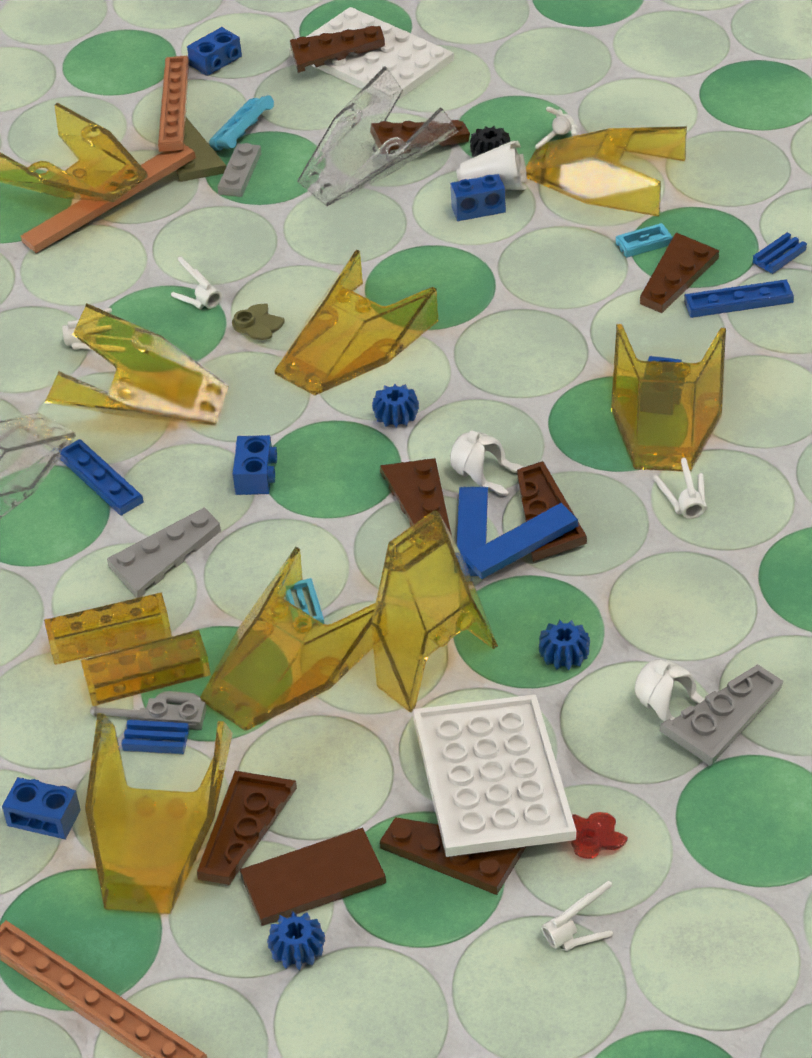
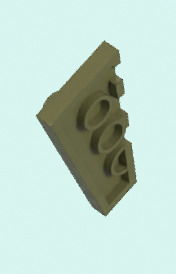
M186 117L184 144L195 152L196 158L176 170L179 182L224 174L226 164Z

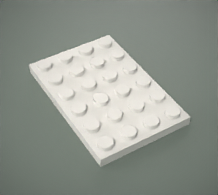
M349 7L306 36L311 37L322 33L342 32L347 29L356 30L367 26H381L385 38L384 47L361 54L351 52L345 59L338 61L336 58L326 60L325 65L315 68L393 104L454 61V52L352 7ZM289 48L290 56L293 57L291 48Z
M536 694L413 709V720L446 857L576 840L575 824Z

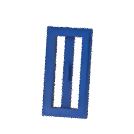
M786 232L753 255V263L773 274L806 251L807 243L804 241L799 243V238L797 237L791 239V234Z
M127 720V729L124 731L125 739H122L121 743L123 751L184 754L189 735L188 723Z

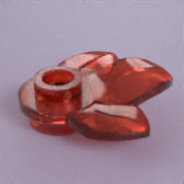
M595 812L587 819L572 814L576 828V840L571 841V845L574 848L575 854L579 857L594 858L599 855L601 850H617L626 844L628 837L614 831L616 819L610 813Z

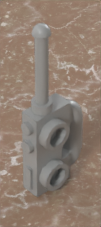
M166 691L157 695L156 698H149L147 707L140 708V710L93 706L90 709V713L93 716L133 717L143 721L188 723L189 729L202 730L207 709L206 703L202 702L201 698L194 693Z

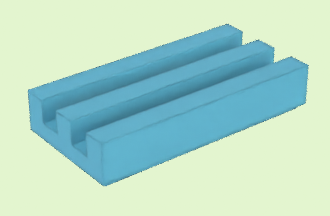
M660 223L616 236V245L620 246L621 252L624 251V256L627 258L669 246L673 237L665 226Z
M312 578L283 584L295 631H302V627H307V630L313 629L315 624H318L319 627L325 626ZM303 587L308 589L316 616L310 617L302 591ZM296 589L304 616L303 619L298 617L291 590Z

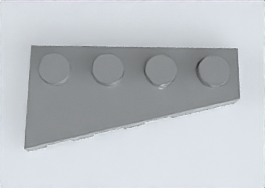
M204 507L108 557V566L135 597L139 599L145 594V589L152 583L156 585L164 579L166 571L173 566L177 568L181 565L188 553L198 551L221 532L220 523Z
M757 664L728 682L727 687L718 692L713 691L705 696V700L694 707L691 705L682 710L681 714L675 719H668L661 723L659 731L711 766L782 688L783 680Z

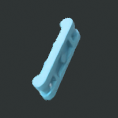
M267 95L262 96L260 99H249L211 137L209 145L212 149L220 151L223 148H234L237 143L236 139L242 137L245 134V130L258 121V116L264 110H271L274 107L273 98Z

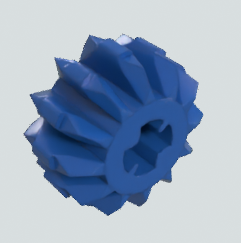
M396 384L392 387L384 385L383 390L376 391L372 402V409L377 422H383L385 427L394 425L397 428L400 424L407 426L409 421L415 420L419 409V400H417L414 389H408L406 384L400 387Z
M559 619L557 625L548 623L546 630L541 631L539 636L540 657H544L546 665L554 664L556 670L561 666H565L570 670L572 665L581 667L583 660L588 659L590 637L585 632L583 625L575 626L572 620L569 623H563Z
M293 911L290 918L280 915L278 924H271L270 935L267 939L268 949H270L275 962L282 961L285 969L295 964L300 971L303 963L306 962L313 966L314 957H322L325 933L322 931L318 919L311 920L307 912L301 917H297Z

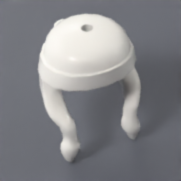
M473 430L459 436L450 454L453 469L464 477L470 475L477 485L488 487L489 490L498 495L507 496L509 492L503 486L488 482L484 477L483 463L485 451L491 452L501 466L513 473H517V469L523 468V466L506 460L501 443L494 437Z
M655 659L647 663L638 674L635 683V694L647 708L653 707L661 720L665 722L668 719H675L669 710L674 681L680 682L686 689L690 699L697 704L705 700L696 692V683L691 672L672 661Z

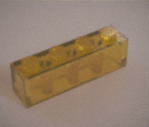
M162 592L44 620L54 665L172 638Z
M199 630L81 660L92 706L211 675L208 656Z

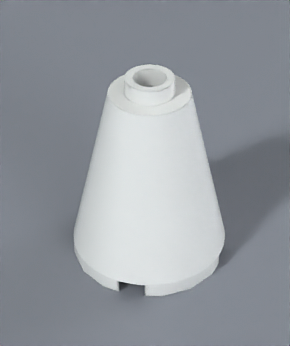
M518 140L511 141L460 163V168L456 170L458 181L499 174L505 190L520 191L526 189V186L522 184V182L527 181L523 154H518L516 149L521 147Z

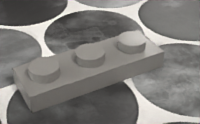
M237 143L218 184L219 195L243 196L260 158L261 145Z

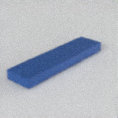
M787 279L684 294V302L690 318L789 304L794 302V295Z
M81 439L57 452L59 459L120 516L144 503L143 495Z
M459 487L456 576H478L465 562V555L486 544L488 487Z
M560 503L466 554L465 562L481 579H484L578 527V519Z

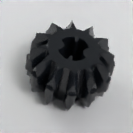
M485 126L484 129H476V132L471 134L470 139L472 157L510 142L509 133L505 132L504 128L496 129L495 126L492 128Z

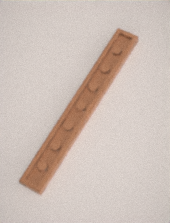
M174 56L165 59L158 140L159 152L184 150L189 76L188 56Z
M185 144L184 150L161 152L21 235L22 242L32 251L38 253L196 158L195 152Z
M7 920L0 925V960L143 1058H207V1054Z

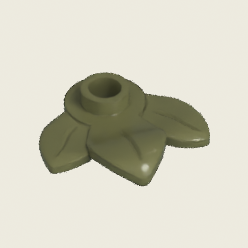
M267 303L250 306L247 310L236 312L232 320V327L235 331L247 334L253 339L267 340L272 338V332L282 327L285 319L268 314Z

